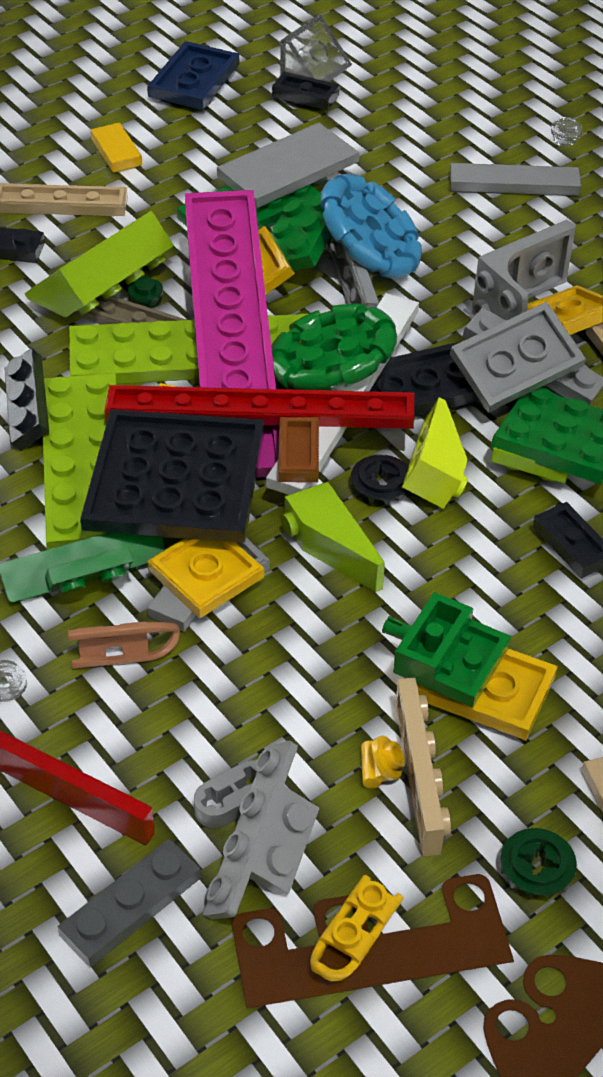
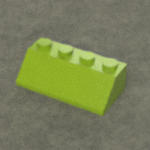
M151 210L61 267L24 294L28 300L65 318L77 310L82 316L99 305L96 300L98 296L102 295L104 300L120 291L122 287L119 282L122 280L129 285L145 273L141 269L143 266L146 265L151 270L165 261L166 257L163 253L172 248L174 244Z

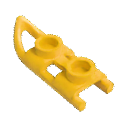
M363 875L315 945L310 959L311 970L328 981H341L349 977L358 968L404 897L399 893H396L395 896L387 893L381 883L371 881L369 876ZM353 908H357L352 918H347ZM369 917H373L377 922L371 932L368 933L362 929V926ZM328 945L352 957L346 967L338 970L331 969L319 961Z

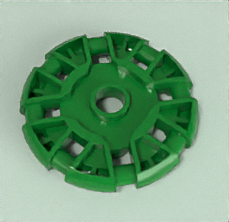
M340 304L332 306L333 310L320 313L319 310L311 312L290 324L289 331L287 333L281 332L272 343L275 381L287 389L332 391V387L343 384L348 387L360 382L376 372L377 365L379 363H386L392 355L397 344L396 325L392 318L381 309L376 307L368 309L364 304Z

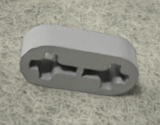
M257 760L243 762L197 788L194 793V814L197 821L209 828H220L240 818V803L252 786V784L246 785V780L252 779L254 781L257 773L255 770ZM213 800L216 804L223 803V807L216 809L214 805L207 806V801Z

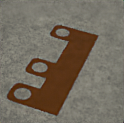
M481 874L447 879L442 885V892L451 922L380 934L358 968L349 977L341 981H328L311 970L310 959L315 945L288 950L282 918L277 910L262 909L237 914L232 920V930L247 1008L514 962L489 879ZM463 884H474L483 891L485 896L484 904L474 911L464 910L454 900L455 890ZM349 895L323 899L314 905L313 913L319 938L328 927L325 923V914L328 909L335 905H343ZM257 918L269 921L274 927L272 941L260 947L250 945L243 936L244 926L250 920ZM366 921L362 926V929L369 933ZM328 945L319 962L331 969L338 970L346 967L352 957Z

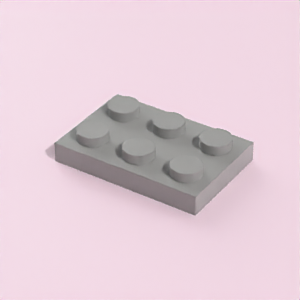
M547 301L452 346L450 351L451 357L488 413L583 367L586 358Z

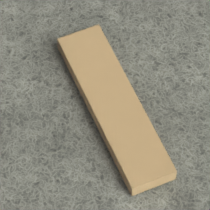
M0 183V213L125 216L128 199L127 187Z

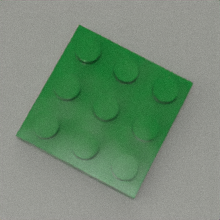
M540 387L519 398L493 435L490 449L497 448L534 460L536 464L602 485L603 409L588 405L587 402L581 399H568L555 395L550 390Z

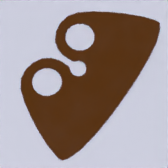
M566 955L540 956L533 960L526 968L523 978L524 988L529 997L539 1006L553 1009L556 1013V1019L550 1024L542 1022L539 1019L538 1012L520 1000L507 999L496 1003L490 1008L484 1017L483 1030L489 1052L500 1077H578L603 1047V963ZM545 967L556 968L565 976V990L556 996H548L541 993L535 985L536 973ZM509 1010L523 1014L529 1024L526 1036L516 1041L502 1037L496 1027L500 1014Z

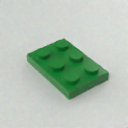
M321 194L314 198L305 200L295 199L287 203L276 225L272 228L271 234L293 271L315 267L331 237V233L323 219L324 210L321 208Z

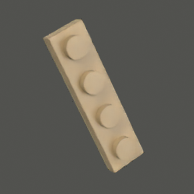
M416 678L398 679L395 706L422 856L441 855L443 838L451 834V822L448 808H440L438 796L443 795V780L440 768L433 769L431 758H435L436 754L433 731H426L424 721H428L426 695H419Z

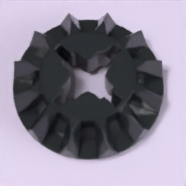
M389 455L365 457L357 462L352 469L351 486L356 488L357 497L367 496L370 504L376 500H382L386 505H388L391 499L402 501L405 493L410 492L402 487L408 465L404 461ZM378 474H381V478L387 482L386 485H380V482L376 480Z

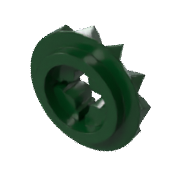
M529 828L518 831L507 839L501 851V874H505L509 879L511 889L518 887L526 892L529 899L534 895H545L550 899L561 890L566 892L576 874L577 861L573 849L561 836L546 829ZM539 852H543L544 867L541 873L534 875L533 871H531V863L535 857H538Z

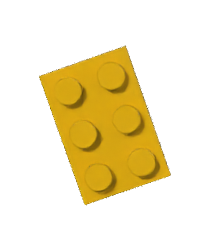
M508 649L473 708L420 684H417L419 695H426L427 702L430 705L527 741L556 677L558 666Z

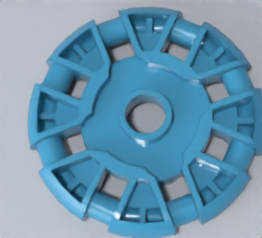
M341 174L334 177V179H330L325 184L321 193V208L324 210L323 219L334 240L337 243L341 242L348 250L346 254L370 272L378 271L380 276L385 278H403L415 271L421 261L422 245L417 241L419 234L414 222L406 210L401 211L394 203L396 199L380 185L373 181L366 183L364 177L359 175Z

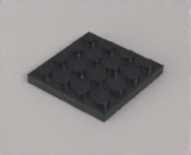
M110 409L80 518L82 531L245 543L265 432L264 420Z

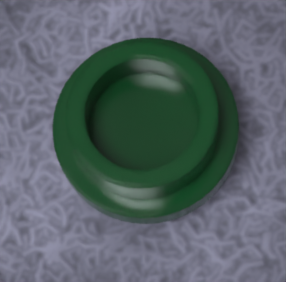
M141 277L129 285L128 294L133 303L153 308L159 304L163 296V286L158 280L150 277Z

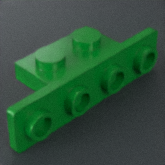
M105 533L0 563V577L7 600L13 604L61 590L62 594L72 593L85 588L86 582L101 578L102 583L124 577L127 570L148 565L147 561L164 551L165 547L160 536Z

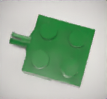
M436 592L432 594L412 626L392 618V616H388L382 628V633L402 640L395 650L393 673L404 678H416L417 684L472 708L509 649L511 636L472 620V607Z

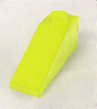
M440 397L421 425L402 487L444 509L452 496L458 498L468 482V477L464 475L468 459L446 400Z

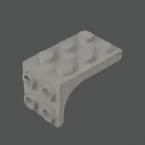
M565 220L478 257L472 313L476 315L483 307L507 321L527 311L528 299L566 283L576 226Z

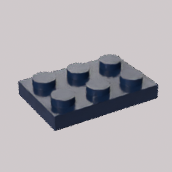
M185 41L148 84V97L159 99L166 103L172 102L188 106L191 109L204 110L240 64L239 53Z

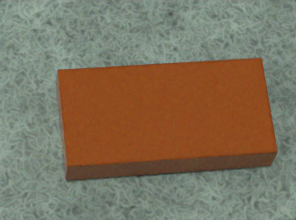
M280 417L279 482H319V417Z

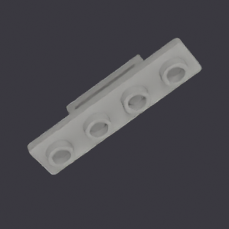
M292 741L267 747L257 759L255 765L256 776L251 789L245 794L240 803V818L235 831L229 836L224 845L223 854L225 857L219 873L210 883L206 893L208 901L203 915L211 920L229 918L236 915L249 878L277 895L290 893L319 811V807L284 786L298 749V745Z

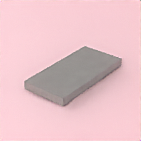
M317 123L218 166L217 177L234 191L254 190L255 208H259L359 162L360 152L321 123Z

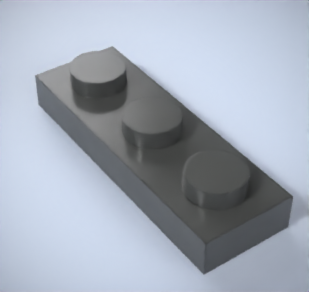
M168 839L57 926L59 936L91 968L200 880L201 868L171 839Z

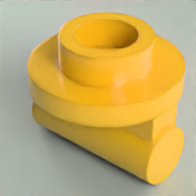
M382 735L373 741L362 743V780L364 787L373 789L379 787L384 781H393L400 778L402 767L405 764V757L397 742L391 741L388 737Z

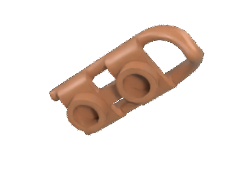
M144 621L115 626H94L68 630L69 641L78 640L80 659L72 660V669L145 662L162 658L170 653L178 643L180 626L176 623ZM172 632L171 637L163 647L149 652L147 633ZM120 646L123 648V655L106 656V648Z

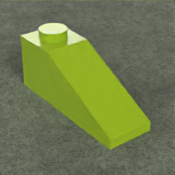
M329 482L285 496V514L281 515L282 526L286 535L294 537L302 551L374 592L383 590L385 562Z

